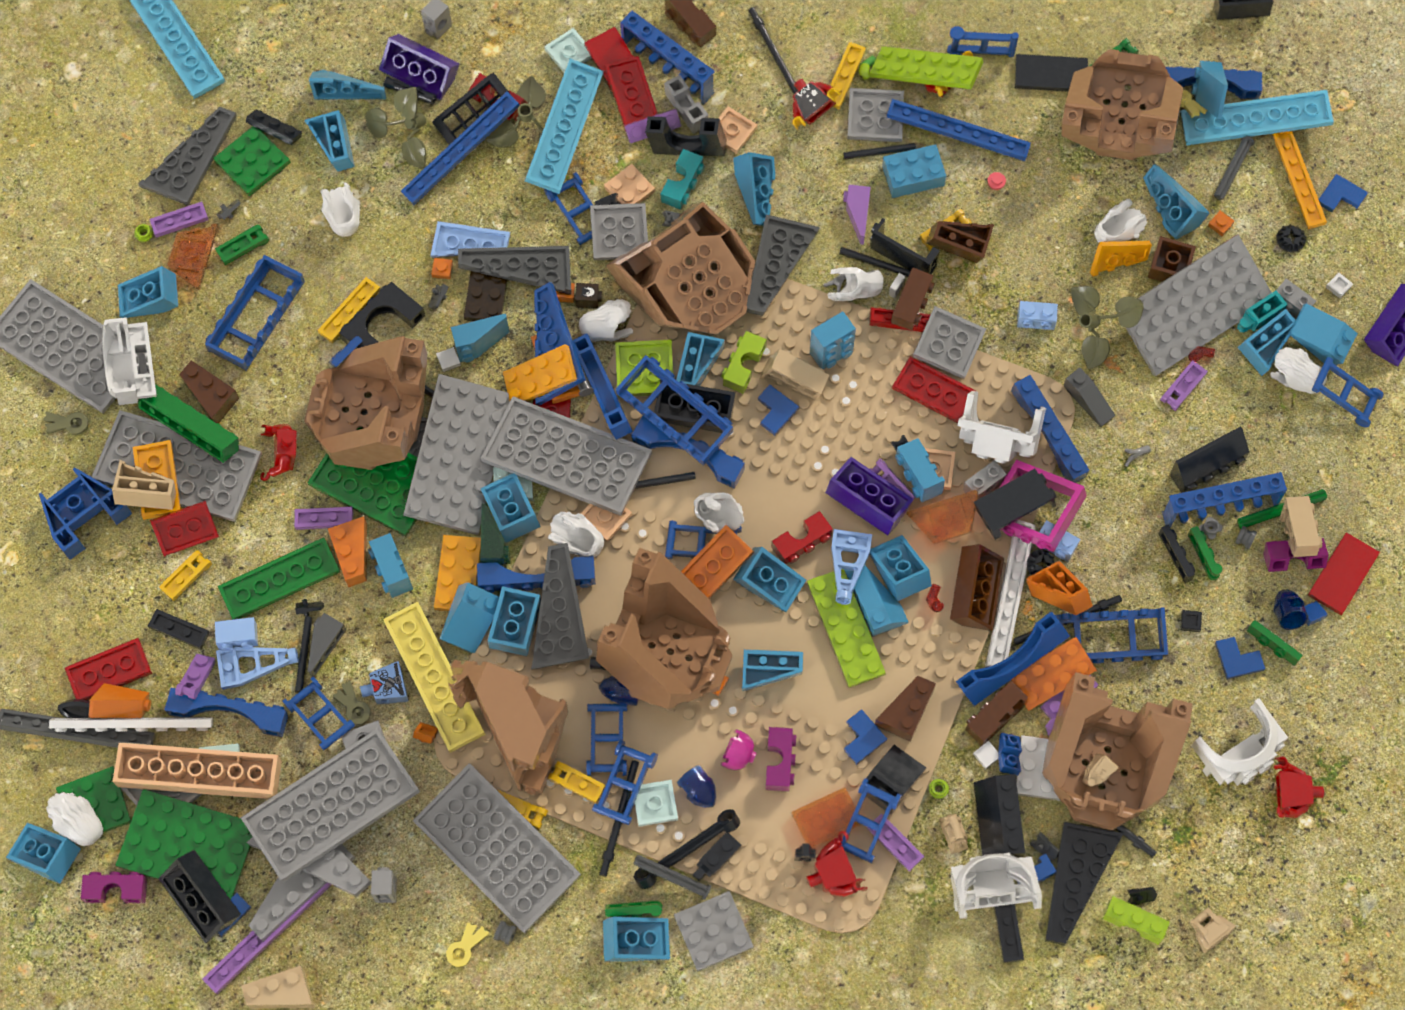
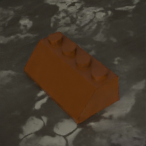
M981 544L962 547L950 620L961 626L993 631L1004 557Z

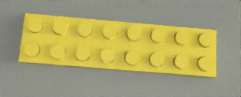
M419 602L383 619L448 751L451 753L486 735L470 703L467 702L463 708H459L454 701L453 693L448 685L449 683L454 684L456 682L451 678L453 676L450 668L451 665Z

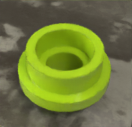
M140 224L136 227L134 234L138 241L147 242L153 237V230L149 225Z
M935 779L929 785V793L936 799L946 797L949 792L947 782L942 779ZM935 787H941L942 792H936Z

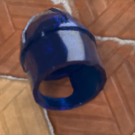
M1289 589L1281 590L1277 593L1273 611L1277 616L1280 626L1286 630L1302 627L1308 620L1303 599L1296 592Z
M614 676L604 679L599 684L598 688L601 693L610 701L618 703V705L637 706L638 699L631 697L629 690Z
M701 765L693 767L677 781V785L686 791V798L694 805L704 808L715 806L717 798L716 786L713 779L708 776Z

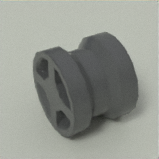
M1242 526L1235 543L1243 544L1245 548L1250 549L1257 532L1254 530L1249 531L1247 527Z
M501 921L496 929L494 940L504 941L509 946L515 936L517 927L514 925L508 926L506 922Z

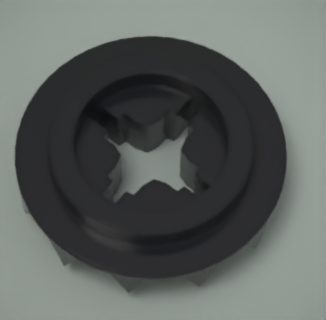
M1291 224L1283 226L1276 236L1280 248L1287 252L1301 250L1307 238L1304 230H1301L1299 226H1292ZM1290 233L1293 235V237H1296L1293 241V244L1291 239L1287 238L1289 237Z
M1042 549L1033 551L1027 559L1028 572L1030 575L1041 571L1042 566L1036 565L1039 562L1047 564L1046 567L1054 564V557L1049 554V551Z

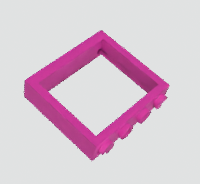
M1016 459L1000 487L1035 468L1039 474L1042 473L1046 478V486L1048 488L1070 496L1071 499L1049 536L1015 522L1000 530L1008 536L1012 537L1014 535L1020 538L1025 543H1033L1042 550L1045 548L1054 552L1087 496L1085 487Z

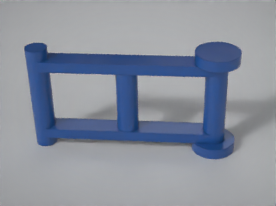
M955 26L950 30L952 44L948 46L947 53L960 55L966 51H971L975 54H995L1014 57L1019 34L1016 32L1012 34L964 32L963 28ZM977 40L981 41V45H959V41ZM988 42H1010V46H988Z
M575 172L572 174V179L563 183L560 193L575 186L585 203L568 212L558 198L557 193L544 189V192L550 202H556L579 237L576 239L578 244L582 245L592 239V231L583 235L572 218L586 211L593 204L581 187L583 182L580 176Z
M1327 357L1312 387V391L1316 393L1321 392L1356 417L1355 422L1359 426L1369 427L1371 424L1369 417L1377 400L1383 398L1384 393L1377 388L1369 389L1333 364L1334 360ZM1329 370L1346 381L1340 396L1322 385ZM1353 386L1369 397L1363 413L1346 402Z
M671 520L669 521L665 557L667 559H672L673 556L694 558L705 547L706 533H717L701 526L677 525L676 521ZM740 526V528L734 530V532L736 534L740 533L742 531V527ZM676 531L698 532L697 552L674 550Z
M313 676L310 678L312 683L289 701L284 699L282 702L291 713L296 711L322 742L319 746L324 751L355 727V724L351 720L347 722L321 692L323 688ZM315 691L326 705L307 719L296 704ZM332 711L343 723V726L327 739H324L313 725Z
M588 704L587 710L591 712V760H587L586 769L587 776H591V772L612 771L614 764H595V742L623 741V712L627 711V704ZM596 712H619V734H595ZM622 760L618 772H623V776H627V760Z
M620 740L615 749V755L618 757L598 804H594L592 811L630 825L632 818L629 815L648 768L653 769L658 754L653 752L650 756L625 746V741ZM624 755L644 762L636 784L616 777ZM613 784L632 791L624 814L604 807Z
M864 778L858 791L862 795L846 832L849 836L855 821L877 832L868 852L846 843L845 835L842 838L841 846H843L846 852L872 863L875 858L872 852L891 809L895 810L902 795L897 794L895 797L867 784L869 780ZM867 793L889 802L880 824L858 814Z

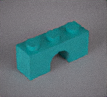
M685 149L682 150L676 162V172L685 178L681 181L667 180L661 192L662 203L680 210L684 204L688 203L689 193L691 189H695L698 182L697 177L699 174L702 175L705 169L703 156Z

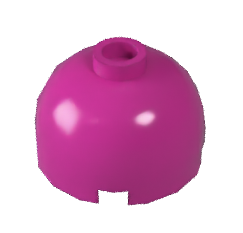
M735 729L734 733L737 735L734 738L731 737L723 755L726 762H721V766L731 770H741L746 767L748 762L753 763L756 752L753 751L754 743L752 738L745 732Z

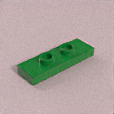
M1254 620L1248 627L1247 631L1256 637L1261 645L1268 646L1276 656L1284 658L1295 666L1303 656L1258 621Z

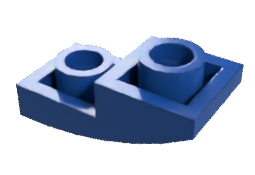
M1001 732L999 738L1000 772L1016 774V776L1020 774L1019 755L1022 752L1019 736Z

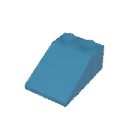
M1200 61L1199 67L1195 68L1196 84H1192L1191 94L1194 95L1195 101L1216 118L1221 119L1228 87L1222 62Z
M161 266L118 284L120 318L164 313L178 307L176 274Z
M1307 303L1303 305L1289 333L1291 337L1324 363L1326 358L1330 357L1334 360L1333 364L1335 365L1343 364L1358 334L1345 322Z
M506 313L451 327L459 361H473L509 333Z
M510 474L480 488L505 543L541 527L516 474Z
M903 535L870 549L869 555L888 590L897 601L932 586L930 570Z
M753 547L754 553L740 567L733 580L763 600L787 612L806 579L763 547Z
M468 582L459 585L439 639L469 653H475L493 621L499 597Z
M27 823L6 858L60 884L81 848L66 837Z
M611 917L603 920L604 961L669 960L668 918Z

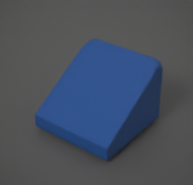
M1317 601L1299 608L1308 626L1325 619L1328 615Z

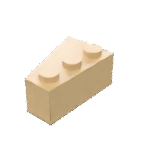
M119 461L112 488L114 504L173 510L176 497L174 480L154 472L150 474L143 471L141 467H132L127 465L125 461Z

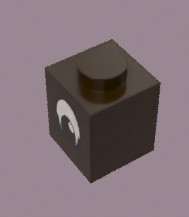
M576 283V308L598 309L599 302H602L603 291H599V284Z

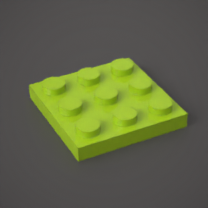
M672 340L615 342L617 387L645 355L649 358H655L663 370L668 369L673 373ZM646 368L630 385L627 391L634 397L650 396L660 385V379Z

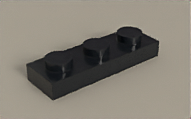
M256 109L246 116L245 123L290 145H293L302 136V131L265 114L263 111Z
M1169 525L1161 527L1158 534L1184 583L1192 581L1195 576V568L1191 562H1188L1183 546H1180L1177 542L1176 532Z
M156 609L148 624L150 629L200 650L210 634L209 630Z
M1015 904L994 906L1003 964L1024 961Z

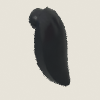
M83 699L67 700L58 705V711L66 718H90V701Z

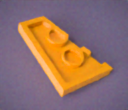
M1099 242L1090 274L1094 277L1099 275V272L1105 270L1110 272L1114 271L1115 267L1125 265L1127 267L1146 261L1152 247L1151 242Z

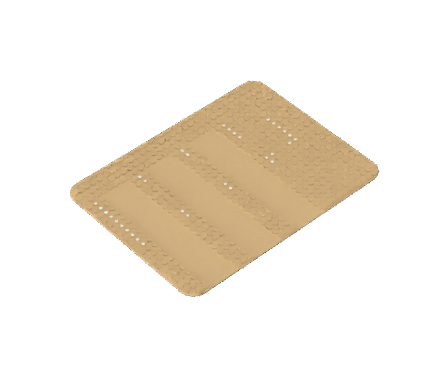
M690 258L685 260L687 265L692 263ZM712 263L711 269L716 270L717 265ZM787 279L763 316L746 312L745 315L717 335L700 334L725 339L724 350L700 386L736 392L732 416L734 432L729 435L719 449L731 457L736 456L742 459L745 463V470L734 489L718 482L706 463L703 466L685 450L671 447L651 449L652 454L639 481L695 472L696 479L634 489L626 505V508L632 512V516L608 542L604 541L600 554L594 557L596 585H591V587L587 588L576 586L589 658L591 659V656L596 657L598 639L604 626H609L610 623L616 624L623 608L624 591L630 580L632 563L638 549L642 548L654 553L661 552L665 556L669 521H676L677 525L705 527L703 521L695 515L694 500L704 493L724 492L732 495L736 502L740 503L744 512L745 521L741 524L742 531L737 533V535L751 549L753 547H763L778 559L779 557L771 548L772 540L786 531L795 539L805 538L808 534L803 528L804 520L818 511L823 514L831 525L833 532L834 529L872 534L870 549L901 535L904 536L930 570L932 586L898 601L904 610L909 622L908 624L872 637L886 675L851 688L848 687L807 585V580L834 571L831 553L833 532L829 541L824 544L819 543L810 553L800 555L796 562L786 564L806 579L787 612L763 600L734 581L733 578L739 569L710 598L718 625L724 628L730 636L728 648L732 653V660L725 675L729 678V681L719 696L708 692L698 699L690 702L685 701L677 704L674 708L666 709L631 697L629 690L607 670L590 669V659L531 670L538 618L528 656L489 648L487 641L492 626L491 623L475 653H472L469 661H476L477 665H481L482 662H489L525 675L529 678V686L535 688L542 696L558 702L560 699H564L567 703L568 715L565 720L554 765L557 761H560L587 775V760H591V712H588L587 705L627 704V711L623 712V741H625V746L650 756L653 752L658 754L653 769L648 768L642 784L672 780L678 820L639 827L634 803L629 815L632 821L630 825L622 823L616 844L660 861L718 822L717 818L721 812L733 809L740 819V825L736 830L728 833L742 847L715 875L711 877L706 875L702 880L825 931L843 934L857 931L872 920L879 909L898 860L879 841H877L872 855L875 856L872 863L845 851L856 879L862 878L866 880L861 882L860 887H867V890L841 897L824 892L821 884L810 888L806 877L816 873L814 868L815 862L794 861L795 849L802 846V843H810V846L815 848L817 857L825 845L834 838H838L839 832H846L862 795L858 793L860 785L893 745H896L927 767L892 815L889 814L887 818L907 838L964 697V692L956 681L969 671L975 669L990 632L988 630L961 626L950 620L961 549L963 546L981 544L1004 557L997 600L998 607L1012 537L1000 530L1002 536L995 540L976 511L974 502L963 491L965 481L994 461L995 458L988 457V459L977 457V454L971 453L973 444L965 443L964 439L959 438L961 427L958 426V423L892 389V385L909 357H913L923 332L869 326L870 309L849 301L831 300L825 292ZM637 304L625 328H632L633 334L627 338H621L619 342L672 340L673 374L676 380L687 333L691 331L659 326ZM842 311L856 328L852 355L847 359H840L832 368L824 369L825 373L829 374V377L821 395L816 399L793 391L794 387L787 384L777 385V381L766 377L764 380L760 378L768 359L779 349L788 350L793 356L803 358L808 361V364L819 367L809 353L811 330ZM748 331L767 339V345L759 362L746 360L742 363L744 368L751 370V380L745 393L742 394L723 386L721 375L724 368H728L730 365L729 358L732 352L736 353L739 337H743L745 332ZM977 350L965 379L919 360L978 392L977 416L979 422L983 420L1016 428L1025 434L1026 431H1030L1033 419L1019 405L1011 389L1015 382L1031 375L1066 433L1069 434L1075 414L1072 396L1062 384L1048 376ZM616 351L606 369L607 376L615 393L617 388ZM769 384L799 406L798 411L775 436L760 425V422L771 410L758 401V397ZM594 394L581 423L612 434ZM635 396V397H636L640 402L644 403V402L648 399L649 396ZM618 397L628 422L634 431L643 415L624 399ZM657 398L648 407L653 412L655 410ZM668 424L679 433H688L691 429L690 427ZM699 429L692 439L696 441L702 440L711 447L722 433ZM1042 432L1036 454L1030 457H1023L1017 452V456L1009 462H997L1006 474H1008L1016 459L1052 474L1057 464L1055 456ZM632 433L621 438L632 442ZM901 435H905L908 442L918 438L924 448L955 452L951 490L943 489L941 495L921 503L919 497L915 498L899 524L889 535H886L825 493L830 479L850 457H853L869 469L873 468L881 458L912 491L913 485L911 481L908 482L903 473L905 470L902 465L897 463L895 458L896 451L891 444V441H899ZM882 470L878 473L880 477L884 474ZM550 488L537 515L541 527L529 532L511 571L533 575L545 573L548 546L558 545L548 539V536L552 533L550 523L553 522V517L560 512H571L574 515L577 513L581 514L589 503ZM1038 509L1018 520L1033 524ZM676 531L674 550L697 552L699 533ZM706 533L705 546L717 534ZM841 552L842 561L847 563L856 562L859 556L858 553ZM570 553L571 560L574 557H581L579 555ZM869 555L865 565L888 590ZM673 556L672 559L668 560L682 571L693 558ZM533 588L532 591H526L530 593L540 594V596L542 597L541 588ZM674 635L673 638L680 639V636ZM650 644L648 645V647L653 649L655 648V645ZM744 649L803 652L802 675L742 692ZM667 651V654L672 655L674 652ZM691 657L685 658L687 661H692ZM917 676L936 683L934 692L911 742L878 728L887 738V741L856 765L844 751V748L858 737L846 721L862 709L875 724V720ZM476 700L469 703L486 735L450 753L438 730L434 739L436 756L444 769L455 777L470 763L496 790L498 789L528 803L548 810V816L609 841L615 820L592 811L595 803L549 780L546 782L542 795L537 793L535 796L530 795L524 791L525 789H522L521 792L518 791ZM596 712L595 734H619V712ZM769 727L793 728V735H796V747H792V754H795V766H791V773H794V786L790 785L789 791L765 790L767 766H777L783 760L779 753L768 751ZM735 729L745 732L752 738L754 743L753 751L756 752L753 763L748 762L746 767L741 770H731L721 766V762H726L723 755L731 737L734 738L737 735L734 733ZM595 742V764H615L618 757L615 755L618 742ZM624 755L623 760H627V776L632 760L639 762L634 784H636L644 762ZM553 765V768H552V770H551V773H553V771L555 770L554 765ZM562 772L560 777L564 779L567 773ZM591 772L589 777L606 785L611 772ZM617 772L616 777L623 780L627 779V776H623V772ZM613 784L604 807L617 812L624 788ZM865 797L858 814L874 821L881 813L884 815L885 810ZM855 821L846 843L868 852L874 835L866 826ZM723 831L672 867L693 875L699 868L696 865L699 860L726 832Z

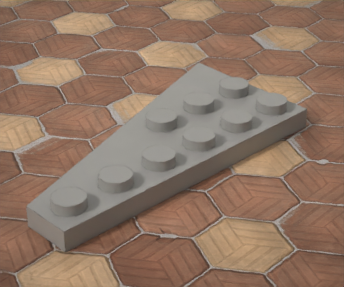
M253 837L247 842L248 845L260 849ZM338 847L301 870L355 897L359 896L371 884V881Z
M343 844L338 846L351 862L355 859ZM303 871L298 872L283 883L278 877L250 922L249 927L264 942L328 882L322 881Z

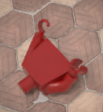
M263 424L261 428H265V432L261 434L262 436L273 437L275 434L274 467L269 469L265 477V473H261L260 478L262 481H267L270 476L275 477L294 468L297 431L292 430L289 424L274 426Z
M1276 757L1275 760L1279 764L1274 765V769H1281L1275 775L1277 815L1280 818H1298L1308 812L1314 803V798L1324 797V787L1313 786L1312 776L1307 775L1306 772L1289 763L1286 757Z
M841 831L838 833V838L831 840L820 851L814 863L816 873L807 876L806 879L810 888L821 884L824 892L846 897L858 891H866L867 887H860L861 882L866 881L865 879H856L845 850L841 846L843 841L842 834L845 835L846 840L849 839L847 832Z

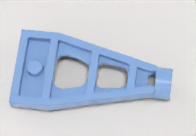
M834 529L831 553L837 588L835 600L839 604L847 605L851 603L852 592L870 554L872 534ZM841 552L858 553L859 556L855 563H847L842 561ZM841 569L854 571L852 579H842Z
M233 647V650L216 651L220 683L223 690L243 686L286 665L299 663L296 647L290 649L259 647L242 649L241 647ZM274 655L275 663L261 667L260 656ZM241 657H252L255 659L256 667L252 671L243 674L240 672L239 659Z

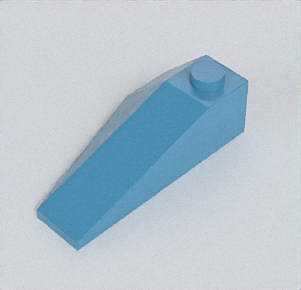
M320 70L313 71L309 77L314 99H386L384 87L339 73Z
M748 152L733 157L735 177L753 225L764 226L766 214L770 215L771 211L769 203L770 196L773 195L771 185L776 175L774 157Z
M1153 164L1143 177L1150 195L1156 202V209L1162 216L1164 227L1175 239H1179L1197 229L1210 214L1195 197L1157 164Z
M865 565L853 593L872 637L908 624L909 622L901 604ZM845 570L848 580H851L854 571Z

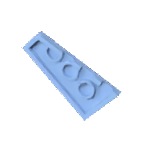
M437 221L431 258L458 256V249L508 247L510 232Z

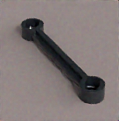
M733 809L724 810L719 814L718 822L657 863L670 868L723 831L732 832L736 830L740 825V819ZM639 868L634 873L633 878L641 889H648L656 883L657 875Z

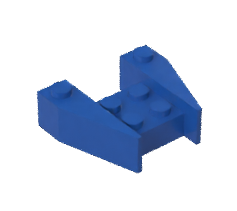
M73 468V471L78 477L50 498L46 499L42 493H39L52 538L69 560L86 549L73 532L103 509L116 525L132 514L127 505L114 504L111 488L77 468Z

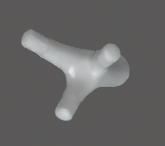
M839 274L833 280L824 283L823 286L827 287L835 284L837 292H840L841 285L846 279L845 274Z
M1147 445L1137 449L1126 448L1125 452L1131 454V456L1128 458L1125 466L1128 467L1130 462L1138 456L1150 453V446Z

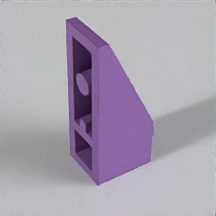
M849 185L848 191H844L843 202H847L846 211L859 243L864 244L871 187Z

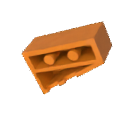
M365 516L328 528L348 588L367 581V521Z
M1060 561L1026 578L1031 596L1071 614L1078 615L1093 607L1088 589Z

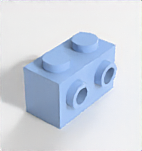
M1020 301L1017 327L1054 330L1057 322L1058 304Z
M1046 520L1040 533L1049 536L1055 524ZM1066 531L1055 551H1047L1059 559L1069 562L1078 547L1080 539Z
M254 617L216 621L215 638L218 649L229 651L233 650V647L245 649L258 646L257 623Z

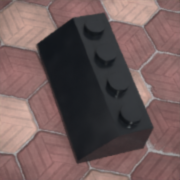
M686 384L692 394H699L704 399L703 403L707 406L712 405L718 411L717 414L720 417H726L732 422L736 392ZM668 386L657 397L654 413L667 424L692 428L703 416ZM707 420L700 428L701 430L723 433L710 420Z
M1238 427L1175 461L1169 475L1181 493L1193 491L1200 483L1204 482L1206 484L1212 481L1215 475L1219 473L1223 475L1231 469L1230 467L1234 465L1240 466L1247 461L1249 448L1242 427Z
M1016 774L998 775L974 782L982 856L1010 853L1011 856L1016 858L1024 857L1025 846Z
M195 850L177 858L159 877L162 885L205 944L232 925L241 915Z

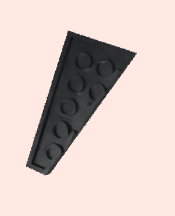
M1069 822L1063 823L1045 941L1062 945L1067 943L1124 833Z

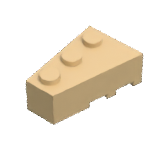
M779 349L768 359L760 378L764 380L766 377L777 381V385L787 384L794 387L793 391L816 399L821 395L829 374L825 373L820 367L808 364L807 360L793 356L790 351Z
M1309 496L1286 497L1279 518L1281 522L1286 524L1284 532L1289 534L1290 539H1288V543L1293 557L1317 556L1319 548H1322V538L1318 536L1317 532L1318 521L1314 519V504L1310 502Z
M301 966L241 985L246 1005L250 1009H315L306 974Z

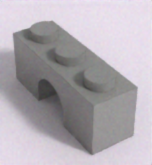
M680 75L665 82V95L693 134L700 131L701 118H709L700 102L695 103L693 101L689 87Z

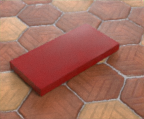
M639 55L604 64L623 126L658 114Z
M911 356L892 385L893 390L956 423L964 415L968 393L976 391Z
M1346 532L1327 562L1326 568L1322 570L1307 596L1342 616L1380 552Z
M139 638L65 667L75 698L90 700L104 683L124 686L153 674Z

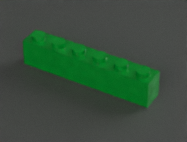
M155 384L157 397L138 399L139 409L222 463L239 451V439L236 434L215 423L205 414L196 411L191 405L182 402L177 396L168 393L163 387Z

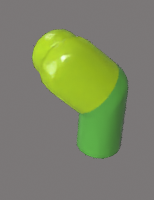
M873 55L859 65V75L862 76L863 80L871 77L870 67L874 65L876 60Z

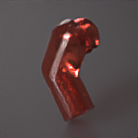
M1197 346L1190 352L1188 359L1198 362L1203 357L1214 358L1215 349Z
M932 584L926 597V602L932 611L939 612L943 610L944 604L937 597L941 587L936 584Z

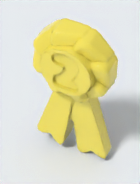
M1183 90L1180 108H1185L1192 118L1200 116V112L1206 114L1207 110L1192 100V94L1187 90Z
M467 923L461 942L452 943L446 951L447 960L451 965L462 967L468 964L471 958L470 949L489 935V932L485 931L483 926L474 934L477 925Z

